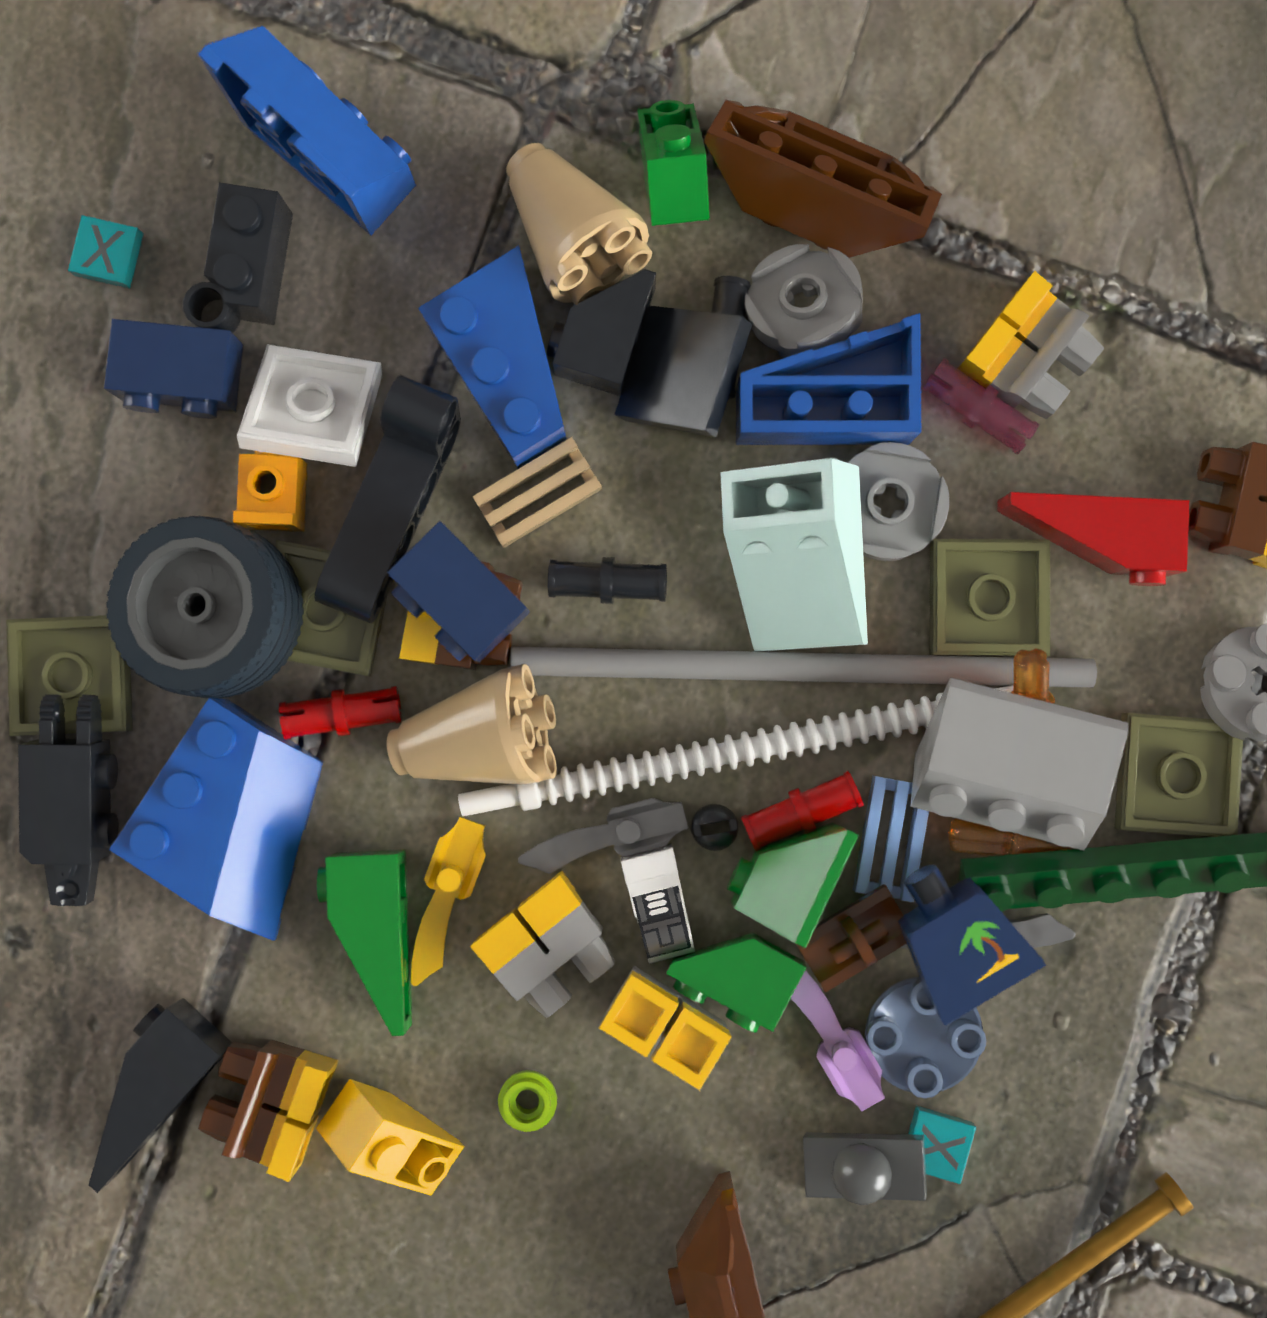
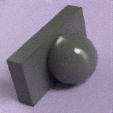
M805 1133L803 1137L806 1197L843 1198L848 1202L861 1206L875 1203L878 1200L926 1201L927 1183L924 1135Z

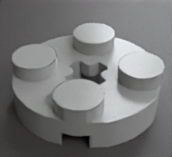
M809 244L787 246L775 251L762 260L751 275L753 283L748 290V294L746 293L745 295L748 321L752 323L751 329L756 337L767 347L777 350L782 358L810 349L814 351L844 341L861 325L863 318V291L860 274L854 263L840 251L827 247V254L821 251H810ZM803 292L807 297L814 296L815 294L819 296L814 300V304L808 307L799 308L794 306V295Z
M878 443L856 454L848 462L859 466L863 556L879 561L901 560L923 550L941 532L949 511V491L943 476L940 478L937 469L930 463L931 459L921 450L902 443ZM886 487L895 488V498L904 501V509L895 510L891 518L882 516L881 508L873 503L874 496L882 495Z
M1267 623L1260 627L1238 629L1216 643L1204 658L1201 669L1205 667L1203 674L1205 685L1200 687L1201 699L1207 713L1224 732L1243 741L1247 738L1265 741L1263 744H1267V693L1263 692L1256 695L1250 686L1255 682L1252 671L1267 677Z

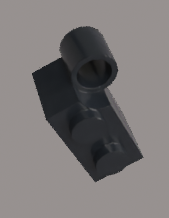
M219 182L204 276L210 282H200L193 285L186 292L183 299V311L187 319L196 327L230 330L234 333L241 320L275 325L293 213L278 191ZM223 300L221 314L210 322H202L201 314L203 308L211 301Z

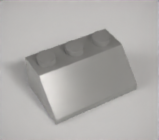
M950 678L915 753L910 806L934 812L941 816L954 817L993 827L999 831L1013 832L1052 842L1058 846L1084 851L1107 814L1128 735V722Z

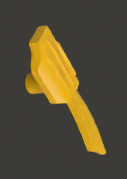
M461 816L455 826L439 838L424 877L426 885L430 889H434L435 892L421 919L415 939L411 964V984L413 986H418L429 975L443 967L446 934L455 898L462 900L471 896L486 857L483 837L485 825Z

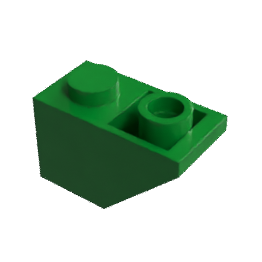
M663 100L654 103L650 108L637 109L651 225L657 226L710 220L707 155L694 103L684 104L677 100Z
M750 933L697 949L693 953L674 957L666 974L676 979L672 987L679 993L701 1004H704L707 997L728 1007L725 1016L729 1020L756 1033L760 1025L772 1032L774 1031L807 966L805 960L755 933Z

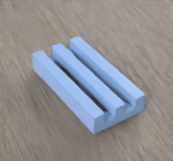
M872 776L853 891L867 894L885 884L893 898L914 902L904 881L920 867L929 811L913 808L900 886L893 885L908 794H912L911 782ZM885 790L895 791L878 883L869 880Z

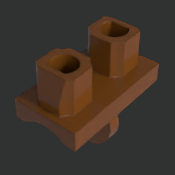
M883 884L819 922L806 948L798 944L796 945L826 993L904 946L906 942L898 924V920L904 915L887 886Z

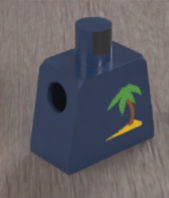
M931 864L918 869L904 881L906 888L918 907L902 916L898 920V924L927 998L944 1026L1046 966L1041 956L971 878L964 879L949 887L937 866Z

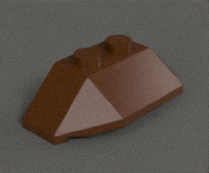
M725 100L707 131L704 140L743 212L761 219L770 226L782 228L814 242L820 248L828 250L827 247L838 250L848 258L923 238L942 195L934 187L924 185L916 173L894 156L787 110L759 105L744 107L739 102Z
M730 1171L720 1173L676 1244L677 1266L668 1268L674 1302L676 1306L687 1303L690 1318H765Z

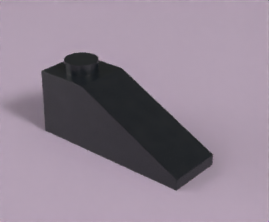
M184 998L166 1009L162 1005L157 1004L133 1030L140 1038L125 1054L89 1181V1186L96 1193L101 1191L119 1175L222 1060L226 1049L232 1044L223 1033Z

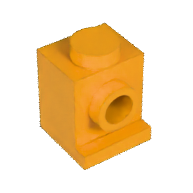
M255 451V454H239L236 511H233V523L249 530L304 532L307 463L301 458ZM266 474H273L276 478L275 488L270 493L261 494V477Z

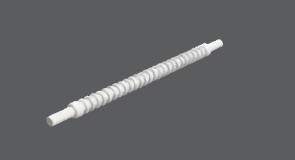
M1033 683L995 688L1037 699ZM938 693L935 701H930L927 696H922L920 704L914 705L910 699H906L901 708H897L895 703L891 702L885 711H881L878 706H873L870 714H864L862 709H856L855 716L848 718L845 712L839 713L838 720L831 721V718L825 715L820 724H815L814 720L809 718L806 720V726L798 727L796 722H791L790 729L782 730L780 725H775L773 732L770 734H766L763 728H759L757 735L754 737H749L748 733L743 731L741 739L733 740L731 735H725L724 742L716 743L714 738H709L708 745L700 746L699 742L693 741L692 748L684 750L681 744H677L675 752L667 753L666 749L662 747L659 749V755L651 756L649 751H644L643 758L634 759L632 754H628L625 762H618L616 757H612L610 764L602 766L601 762L596 760L591 769H585L582 763L577 765V771L569 772L567 767H562L561 774L556 775L553 779L526 785L506 784L458 794L462 817L519 805L523 811L540 808L544 800H549L551 805L557 804L558 797H565L568 802H572L574 794L581 793L583 798L588 799L590 791L598 790L599 794L603 796L606 794V788L614 787L617 792H621L624 784H631L633 789H638L639 782L647 780L650 786H654L656 778L663 777L669 783L672 781V775L680 774L682 779H687L688 772L696 771L699 776H703L706 768H713L715 773L721 772V766L729 764L730 768L735 770L740 761H745L747 766L751 767L754 765V759L762 758L764 763H769L770 756L778 755L779 759L785 760L787 753L790 751H794L797 757H801L803 750L806 748H811V751L817 754L822 745H827L829 750H835L836 743L843 742L846 747H851L852 740L860 739L862 744H867L869 737L872 735H876L879 741H883L885 733L892 732L896 738L901 736L904 729H908L911 734H917L918 727L925 726L927 729L943 693Z

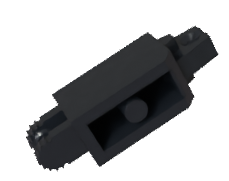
M45 694L39 706V739L18 745L19 852L31 864H44L51 905L85 906L94 901L99 861L111 855L109 849L118 837V818L115 813H111L110 791L115 788L117 783L118 762L116 756L110 754V739H102V710L98 696L82 695L80 697L76 711V739H65V704H63V699H61V695Z

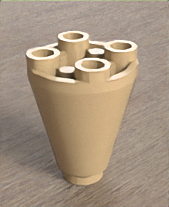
M540 143L528 144L519 149L510 158L506 167V173L509 176V186L548 292L554 299L576 305L613 286L626 274H634L648 264L652 257V251L647 245L649 233L645 221L638 213L551 149H546Z
M527 664L504 668L406 719L399 728L390 730L387 736L389 760L398 775L409 774L413 778L525 785L553 779L556 776L557 767L553 750L549 745L547 730L554 729L556 725L554 707L547 694L538 696L531 670Z

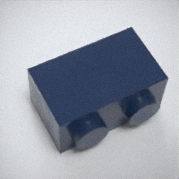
M112 319L104 389L122 400L123 408L129 410L158 413L160 405L180 406L181 413L184 415L215 419L217 418L218 410L236 412L244 344L230 330Z
M441 521L387 572L399 584L391 592L392 595L416 618L426 611L442 627L434 635L435 638L459 661L468 654L473 660L481 662L530 613L528 608Z

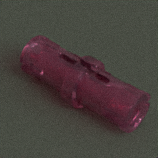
M945 358L940 361L935 368L934 374L931 373L922 387L925 392L928 391L963 415L962 422L971 429L975 425L979 426L1010 448L1016 455L1026 446V443H1024L1026 438L1030 440L1039 427V423L1030 420L998 398V390L990 385L984 388L951 365ZM938 377L942 378L943 380H945L947 383H949V384L952 385V386H949L948 384H946L945 382H943L942 380H940ZM1009 427H1012L1013 429L1021 433L1023 436L1019 435L1017 432H1015Z

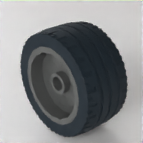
M189 516L170 519L166 523L157 524L158 526L148 529V532L141 534L137 541L130 544L131 547L126 549L123 553L124 556L118 561L117 568L113 571L114 575L110 580V589L107 592L108 602H106V607L108 608V613L106 614L109 620L108 628L111 630V638L116 644L117 651L121 653L122 659L127 662L131 669L135 670L134 672L155 686L172 693L200 698H224L254 690V688L263 685L265 681L273 678L272 676L277 674L280 668L287 663L288 657H291L293 648L298 643L297 639L301 634L300 628L303 625L302 615H304V609L302 604L304 603L301 595L302 590L298 585V577H296L295 571L289 565L288 560L267 539L256 532L227 520L205 516Z

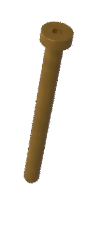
M1165 1172L1154 1180L1159 1188L1157 1191L978 1318H1023L1172 1211L1176 1210L1182 1217L1194 1208L1173 1178Z

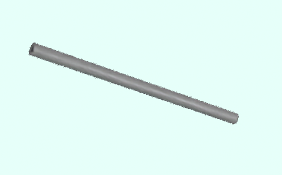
M512 646L511 667L527 664L532 676L947 685L949 679L954 678L989 686L1033 683L1036 687L1093 688L1097 678L1095 660L1085 658Z

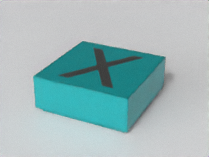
M81 215L68 271L77 277L130 289L144 234L137 227Z
M916 1105L908 1134L924 1135L926 1174L961 1184L976 1131L975 1124L968 1120Z

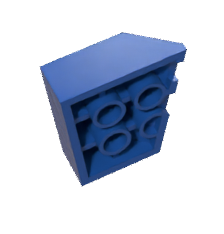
M264 26L206 44L198 53V56L243 125L370 236L416 186L408 166L412 160L407 152L387 135L381 140L367 126V119L352 103L345 98L339 99L325 86L322 79L308 65L298 60Z
M209 698L109 850L207 915L275 941L282 920L280 916L286 893L290 889L296 868L294 863L303 830H306L324 761L290 739L285 740L281 733L230 700Z

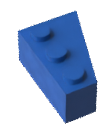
M518 245L423 304L418 309L435 339L519 469L567 438Z
M920 313L903 318L901 322L868 333L864 331L849 336L847 340L814 351L810 349L741 372L736 386V445H876L885 442L909 445L921 433Z

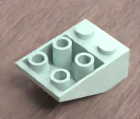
M828 458L720 472L723 532L754 651L868 645L859 466Z

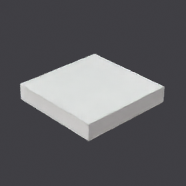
M267 344L237 433L239 448L356 467L382 378L381 363Z

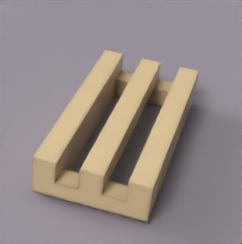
M571 437L472 497L499 542L505 548L602 490V485L593 474L588 462ZM570 457L573 462L571 465L499 508L493 509L490 503ZM578 475L584 480L585 483L509 529L506 530L501 521Z

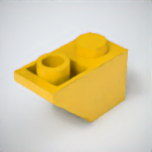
M353 1079L348 1080L316 1127L317 1131L349 1172L430 1196L446 1177L450 1167L464 1148V1145L457 1138L392 1093Z

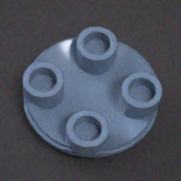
M919 977L902 980L884 991L872 1006L866 1022L865 1041L882 1069L881 1076L892 1085L912 1092V1094L920 1098L934 1097L939 1092L961 1082L972 1071L986 1046V1036L977 1008L944 1026L929 1002Z

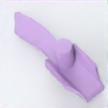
M805 970L791 1000L796 1003L812 1022L824 1040L818 1045L816 1057L839 1096L854 1102L861 1111H864L885 1099L881 1088L882 1069L859 1030L851 1027L842 1030L830 1002L815 980Z

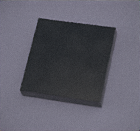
M649 305L614 415L627 422L716 437L752 323L737 315Z

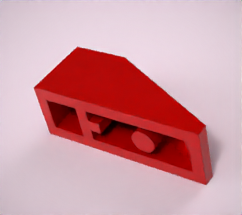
M1010 492L998 500L997 512L1109 574L1129 575L1130 585L1163 586L1166 585V577L1187 571L1189 500Z

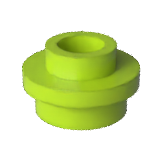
M531 1070L520 1071L510 1076L502 1085L498 1097V1108L504 1121L512 1128L523 1132H531L543 1128L550 1122L557 1107V1093L552 1082L545 1075ZM524 1090L533 1091L539 1098V1104L532 1109H525L518 1103V1094Z

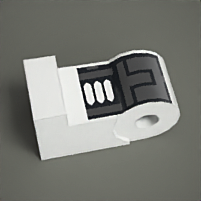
M672 844L626 857L621 856V865L635 918L637 923H639L649 964L695 952Z

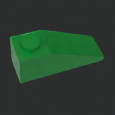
M406 850L334 853L325 857L326 867H319L318 900L320 903H327V918L392 1036H404L412 1026Z

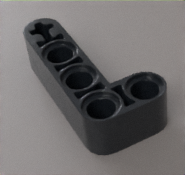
M402 375L395 379L387 394L381 412L380 424L384 434L322 570L315 590L314 598L316 602L371 624L375 621L394 582V579L387 572L407 553L456 441L461 422L457 397Z

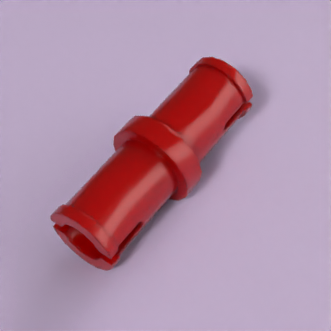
M391 686V688L346 694L344 689L332 690L330 697L289 703L286 701L280 702L279 713L283 714V716L279 717L283 738L289 740L292 737L336 731L338 737L350 735L351 729L395 722L396 724L402 723V712L399 710L401 709L398 687Z
M847 771L839 777L804 792H800L799 788L793 789L788 792L790 798L750 815L741 816V819L755 851H759L762 847L804 830L806 834L817 831L816 824L853 808H860L864 806V803L850 772Z

